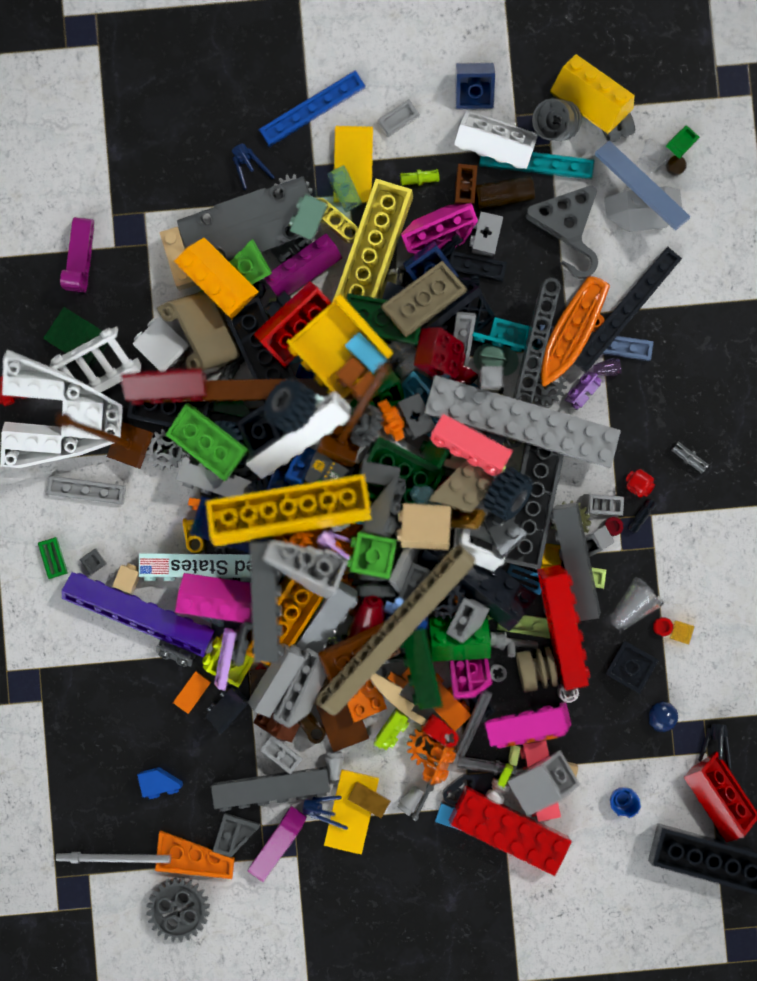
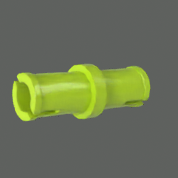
M438 169L400 173L401 186L439 182Z

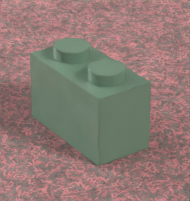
M306 194L304 198L300 197L296 207L299 208L296 216H292L289 226H291L290 231L307 239L314 240L328 204Z

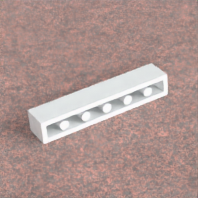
M335 391L316 404L313 417L310 418V422L302 430L299 429L296 433L284 431L281 440L254 458H251L250 453H248L246 465L261 479L267 475H272L281 465H286L295 455L302 454L305 448L316 444L325 434H330L336 426L347 422L350 417V406Z

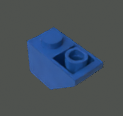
M160 767L141 771L138 774L142 797L148 796L149 799L160 797V793L167 792L168 795L177 793L183 786L181 780Z

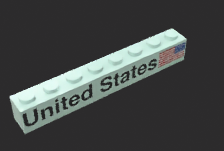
M139 554V577H144V581H156V577H163V581H175V577H183L184 573L229 580L240 578L242 582H251L250 555Z

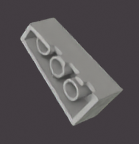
M184 457L176 480L183 482L182 486L191 489L194 486L201 488L200 492L208 495L214 492L219 494V499L251 494L248 484L253 482L232 474L227 481H223L202 463Z

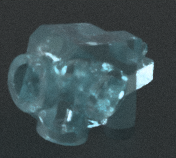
M415 485L410 492L411 499L414 500L415 504L444 506L441 503L429 501L430 497L434 494V490L428 486L418 487Z

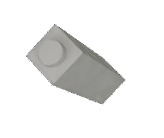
M482 366L478 373L477 388L497 393L502 387V367Z
M283 643V656H281L278 662L270 664L250 697L248 704L254 712L270 718L306 659L301 654V649L293 644L288 646Z

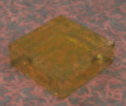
M675 620L670 639L689 645L695 626Z

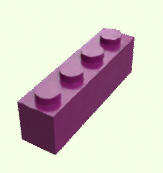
M326 233L271 271L272 274L264 279L276 297L283 290L290 295L342 259V256L335 243Z

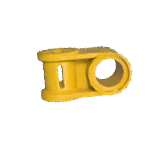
M203 516L189 520L183 518V530L187 549L196 554L203 552L206 545ZM198 539L201 543L200 547L197 550H193L191 543Z

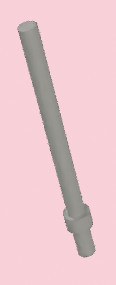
M71 852V854L57 853L56 861L71 862V864H80V862L171 863V855L81 854V852Z

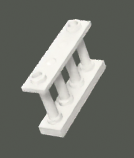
M116 326L112 329L107 328L103 330L96 338L62 356H55L51 359L49 367L59 369L61 372L73 377L66 364L75 360L90 381L87 385L101 393L121 382V374L140 372L142 363L138 357L134 360L128 359L115 340L119 330ZM108 342L122 362V366L117 369L112 368L98 347ZM92 351L105 370V375L100 378L96 377L82 355Z

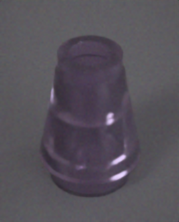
M611 358L593 365L594 373L598 374V376H617V374H622L620 359Z

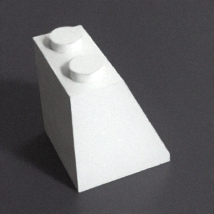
M160 317L157 319L153 318L148 323V328L136 335L134 338L135 342L133 343L159 371L176 370L194 352L192 347Z

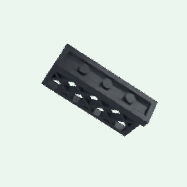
M470 280L464 285L467 292L421 325L420 334L422 329L441 327L445 321H449L448 328L445 331L453 334L452 328L455 316L461 309H464V312L469 313V310H476L474 332H478L490 323L495 315L483 297L480 287ZM478 297L477 307L470 306L471 301ZM481 311H487L489 315L483 320H479Z

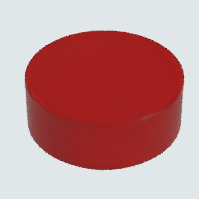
M659 617L653 623V630L659 636H668L673 631V623L666 617Z

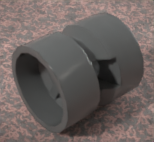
M631 113L609 134L603 131L607 141L613 142L620 139L621 135L627 137L635 133V123Z

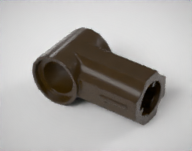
M310 711L308 715L298 721V724L304 730L308 739L312 743L318 744L324 740L326 731ZM319 729L322 732V737L314 739L312 730Z

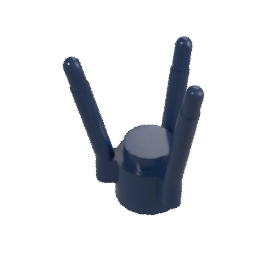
M239 144L233 148L232 153L234 157L232 159L236 164L244 190L247 187L240 163H246L249 170L253 172L254 169L249 162L251 158L271 179L275 178L253 154L251 148L247 149L245 144Z
M313 796L312 800H305L303 804L304 815H309L311 818L345 830L348 829L347 826L320 816V814L335 816V813L322 810V804L319 802L339 800L342 796Z

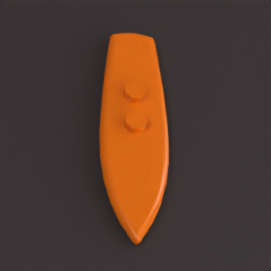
M593 276L586 278L556 323L547 341L541 365L542 386H547L563 375L576 361L586 345L610 288V285L601 278Z

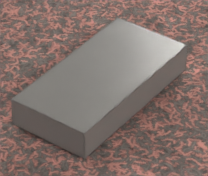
M410 99L378 119V123L386 135L390 137L420 117V114Z

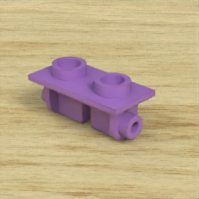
M588 371L582 375L580 382L568 392L565 401L571 403L572 407L576 410L582 408L589 399L585 393L588 392L590 395H593L601 385L600 382L602 380L597 377L598 374Z

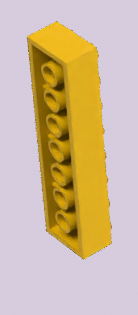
M364 475L206 501L210 536L214 546L372 520Z

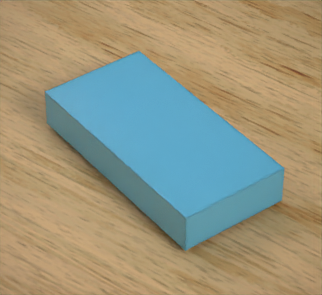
M360 332L345 345L372 374L377 371L380 363L387 361V358Z

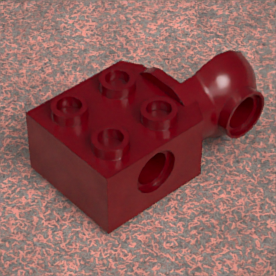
M440 327L421 330L414 366L432 377L436 375L466 385L472 384L478 378L477 373L472 371L470 367L464 366L465 354L462 341Z

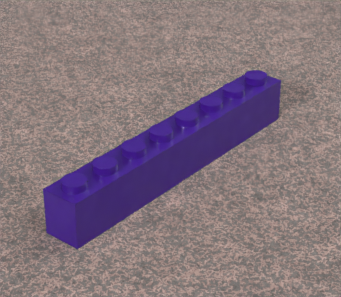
M71 572L62 589L63 600L201 657L205 656L213 639L214 630L208 625H200L191 618H183L171 610L159 608L152 602H144L135 595H127L117 588H110L101 581H93L82 573L76 574Z

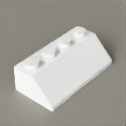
M467 110L460 124L454 145L458 146L461 150L476 152L479 156L494 158L497 162L510 163L515 168L527 169L538 134Z

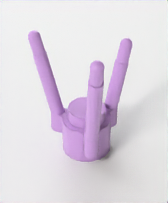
M324 529L315 541L318 544L317 547L321 550L326 548L330 550L332 548L346 559H349L350 557L344 551L334 545L336 542L334 537L351 544V539L341 536L330 529L328 532Z

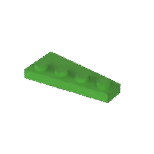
M253 239L230 261L252 285L272 274Z

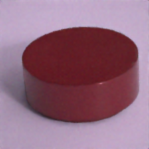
M609 517L603 524L611 536H617L623 530V522L617 517Z

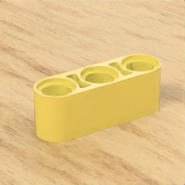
M318 198L317 200L328 204L321 222L346 243H353L358 227L327 200ZM334 217H338L341 220L337 225H333L330 221ZM352 229L355 231V235L347 237L345 232Z

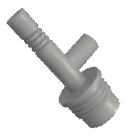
M490 631L491 647L504 650L505 646L508 645V657H515V646L532 649L538 648V641L507 638L505 631Z

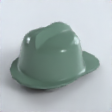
M483 344L476 349L473 362L479 371L482 366L502 367V376H508L517 369L519 357L510 347Z

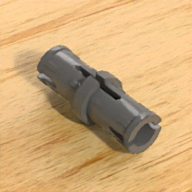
M679 441L671 449L672 452L684 460L685 464H690L701 474L709 466L708 463L696 455L695 451H690Z

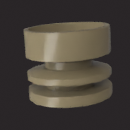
M544 647L543 657L539 648L536 649V658H532L529 650L516 653L517 667L524 693L537 691V681H541L544 689L548 688V679L552 688L557 687V666L549 647Z

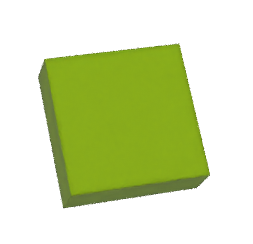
M509 763L505 765L499 777L498 785L505 787L514 766Z

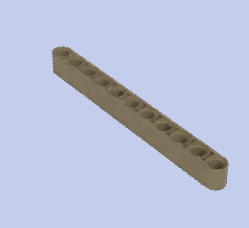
M461 545L454 547L382 625L378 633L371 637L356 656L319 694L316 701L317 705L329 714L336 715L473 567L475 557Z

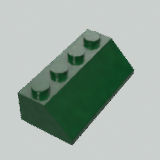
M424 626L419 627L400 645L401 648H405L406 655L403 656L405 668L409 667L411 673L407 675L410 687L414 686L415 694H412L414 706L418 705L419 710L443 707Z

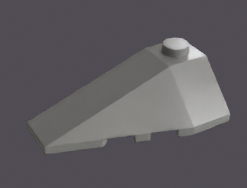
M270 541L263 557L265 561L326 599L335 594L348 559L332 550H319L309 546L300 547L295 546V544Z

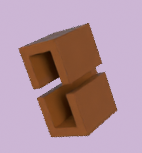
M351 357L336 373L338 377L336 381L344 388L348 386L353 391L351 395L360 402L374 376L367 372L354 386L353 383L364 373L365 368Z

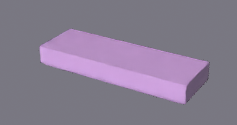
M225 628L214 681L219 690L226 689L236 635L232 628Z

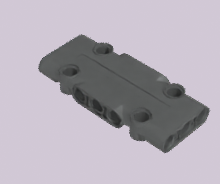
M304 176L274 185L268 189L264 188L217 204L213 208L202 210L199 213L177 220L185 248L205 237L218 251H222L224 257L230 262L252 239L255 241L260 252L281 246L285 242L303 237L298 234L290 237L287 234V228L292 216H296L299 208L296 207L300 197L304 198L305 194L311 196ZM280 188L283 190L284 195L278 200L275 198L274 193ZM207 213L211 216L209 224H205L203 221V216ZM319 225L317 232L322 230L321 225Z

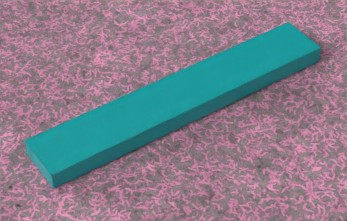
M532 152L527 169L515 168L510 163L497 162L494 158L488 156H480L479 166L592 180L594 160Z

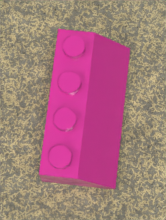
M184 573L178 592L175 612L253 623L251 583Z

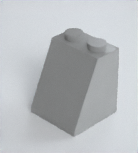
M561 751L548 756L507 781L527 816L562 801L580 785Z

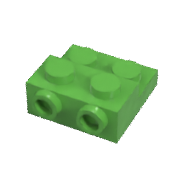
M357 532L356 536H352L350 547L353 548L352 556L348 555L350 558L346 567H350V572L389 579L397 540Z

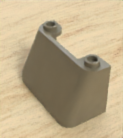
M204 291L163 303L157 307L163 320L171 322L178 319L194 351L186 360L187 369H202L206 375L213 374L239 358L240 348L219 306Z

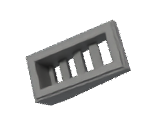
M583 494L582 508H587L585 513L623 516L624 497ZM598 499H600V510H598ZM606 499H608V511H606ZM614 500H616V511H613Z

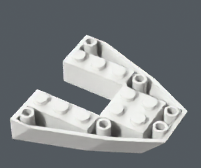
M6 351L3 369V395L63 400L62 413H68L74 420L121 437L123 405L64 372L12 351ZM5 422L1 436V466L16 468L79 456L114 443L72 427L62 428L59 426Z

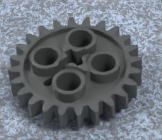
M175 877L173 883L167 879L166 886L160 883L158 885L159 889L155 888L153 890L155 895H150L149 900L152 902L146 906L151 909L147 911L146 915L152 916L148 923L154 922L152 930L158 928L159 932L157 935L159 936L164 933V940L171 936L172 942H174L176 937H178L180 942L183 941L184 936L188 941L191 938V934L196 937L198 934L197 930L202 931L204 928L202 924H206L208 921L204 917H208L210 912L206 911L210 904L204 903L207 901L208 896L202 897L205 890L198 891V883L192 886V879L185 883V877L180 882ZM185 893L189 899L183 901L180 899L179 894ZM167 900L170 903V907H163L161 901ZM192 902L194 903L193 906L191 905V906H188V907H184V906L188 905L189 903H192ZM176 906L178 909L183 908L181 913L178 910L174 911ZM172 912V913H170L168 916H165V917L162 916V914H166V913ZM186 912H193L196 918L189 919L186 916ZM168 919H175L177 925L171 926L168 923Z

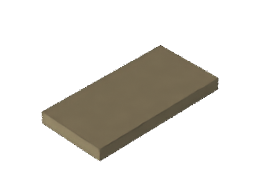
M441 261L384 303L381 309L403 335L407 337L467 292V289L445 263Z

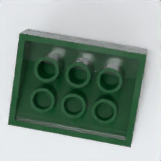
M381 436L376 438L361 462L367 461L401 468L399 478L406 481L405 493L402 495L400 502L401 510H403L404 504L428 505L430 497L435 493L446 471L442 468H437L427 460ZM361 462L355 469L352 476L359 475ZM366 482L368 497L377 500L387 487L386 485Z

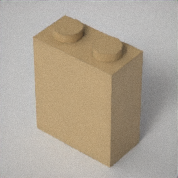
M404 504L403 510L399 512V522H402V529H398L397 540L401 541V547L449 550L451 506Z

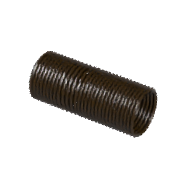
M532 176L477 184L475 190L477 208H491L502 204L508 205V203L534 200L535 189Z

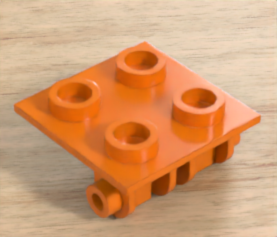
M370 680L347 703L354 723L387 709L382 694L374 687Z
M437 742L433 746L430 754L432 756H429V759L437 762L438 765L427 761L426 764L429 766H425L422 779L428 782L432 779L430 783L432 785L445 781L449 774L448 766L450 763H453L456 757V747H445L443 749L444 745Z

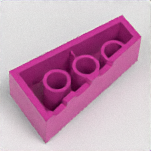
M559 703L560 706L554 709L550 705L538 709L536 713L533 710L519 713V716L516 717L515 714L489 719L485 725L490 746L496 745L497 748L508 746L510 742L522 744L531 738L538 741L545 739L546 735L553 734L554 737L565 735V732L571 726L567 703Z

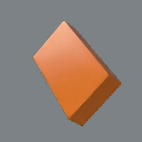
M195 671L173 703L189 714L211 684V681Z

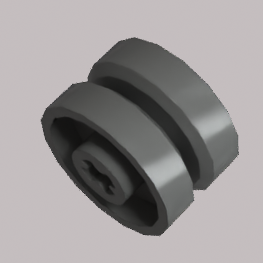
M355 573L357 580H367V584L355 585L357 596L375 595L379 598L396 596L397 592L393 586L385 584V581H389V579Z

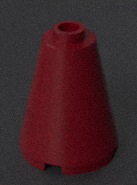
M371 595L364 598L348 627V638L384 622L383 602L379 597Z

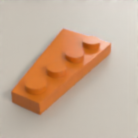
M160 830L157 855H171V863H156L155 871L226 879L233 878L234 857L213 852L212 849Z

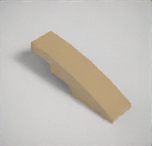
M376 673L373 674L369 680L391 704L423 726L426 723L427 719L412 710L414 703L399 695L402 690L400 686Z

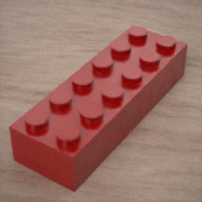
M560 564L537 569L558 679L566 691L589 686L588 679L590 678L588 667H585L584 664L587 656L585 649H582L580 643L583 642L581 630H578L577 627L580 619L578 612H575L573 606L576 605V598L570 590V586H573L571 575Z
M466 785L448 820L451 826L553 876H556L572 843V840L567 835L504 804H499Z

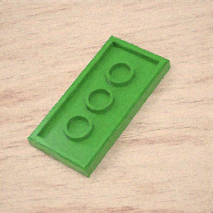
M189 403L185 404L165 434L223 481L228 480L248 451L246 447Z

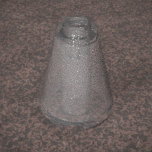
M635 577L611 615L613 619L611 622L619 630L621 628L625 630L662 607L665 603L659 596L655 597L654 590L643 580Z

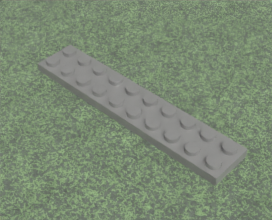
M436 375L434 376L424 414L441 418L445 414L467 427L607 468L612 467L621 431Z

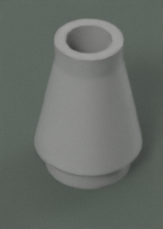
M327 752L325 761L329 780H340L344 760L342 752Z
M414 786L410 792L398 801L397 807L408 816L411 813L414 814L424 793Z

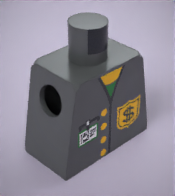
M315 452L305 480L311 484L341 479L350 470L329 457Z

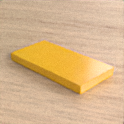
M335 126L333 202H368L372 191L373 127Z
M342 769L336 796L340 795L342 798L334 800L332 812L335 813V816H331L330 819L347 826L348 829L345 830L329 824L324 846L362 855L371 813L347 798L357 781L376 792L379 777Z

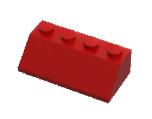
M309 281L254 335L286 367L296 357L287 349L290 346L287 341L295 337L332 303L316 285Z
M714 752L693 766L684 776L688 786H690L726 843L745 837L757 821V811L723 759L719 760L718 752Z

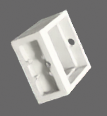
M481 523L479 529L454 528L453 548L458 545L464 547L475 557L474 564L494 572L505 560V557L502 560L499 558L497 548L493 545L490 539L491 536L487 533L484 523ZM470 535L491 543L492 552L469 543Z

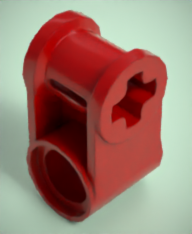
M431 714L421 728L423 732L446 747H454L458 742L457 733L434 714ZM452 733L454 742L446 743L445 734L450 735Z

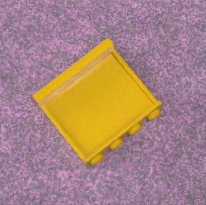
M341 294L295 337L287 341L290 345L287 349L294 356L299 355L303 361L300 363L307 371L311 369L316 374L314 379L321 386L323 384L329 389L327 393L330 395L335 391L342 399L348 396L352 390L348 386L346 388L342 387L336 381L338 379L336 373L351 357L365 368L364 373L353 383L354 386L367 372H370L345 347L358 332L382 353L387 360L393 355V352Z

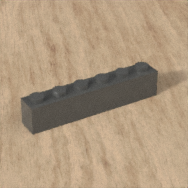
M575 502L557 505L554 507L553 512H551V520L553 524L556 523L555 539L556 542H560L559 557L561 561H564L565 568L563 569H566L572 578L573 586H570V590L576 598V605H573L574 610L578 612L580 621L597 619L600 617L601 611L579 504Z
M253 541L250 543L254 662H278L284 654L283 644H280V636H283V625H279V617H282V605H279L278 599L282 594L281 585H278V577H281V571L263 559L270 541Z
M327 766L293 771L291 774L284 772L214 782L211 785L214 809H220V811L231 810L233 806L247 808L253 803H258V806L270 804L269 801L277 800V803L289 801L288 798L295 797L296 800H304L309 795L324 797L331 790Z

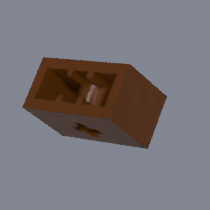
M458 164L454 204L472 203L474 206L477 165Z

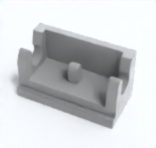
M272 735L260 749V751L289 774L302 761L299 755Z

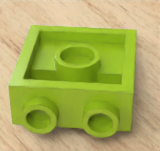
M395 708L374 738V745L379 749L382 747L386 751L389 747L393 748L398 741L396 736L400 731L404 732L408 727L409 722L407 720L409 717Z

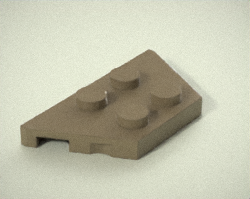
M465 460L430 497L429 501L451 506L452 509L457 508L462 512L470 514L485 498L494 477L487 474L481 467L473 466Z

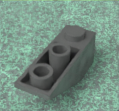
M395 477L370 507L372 520L365 521L363 531L392 538V534L396 530L397 514L401 510V498L406 489L405 480Z

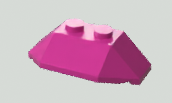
M472 203L447 205L413 220L401 233V236L409 253L416 254L433 241L441 249L448 241H451L455 234L460 235L463 239L461 244L465 243L478 220Z
M488 659L448 661L454 698L475 697L492 685Z

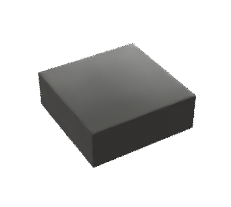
M96 548L79 559L90 575L107 565Z

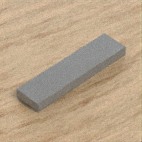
M49 476L47 495L123 505L126 486Z

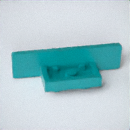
M494 317L489 335L473 332L472 336H474L473 340L484 343L486 339L493 341L492 345L503 347L506 344L511 346V350L521 352L522 349H525L530 326Z

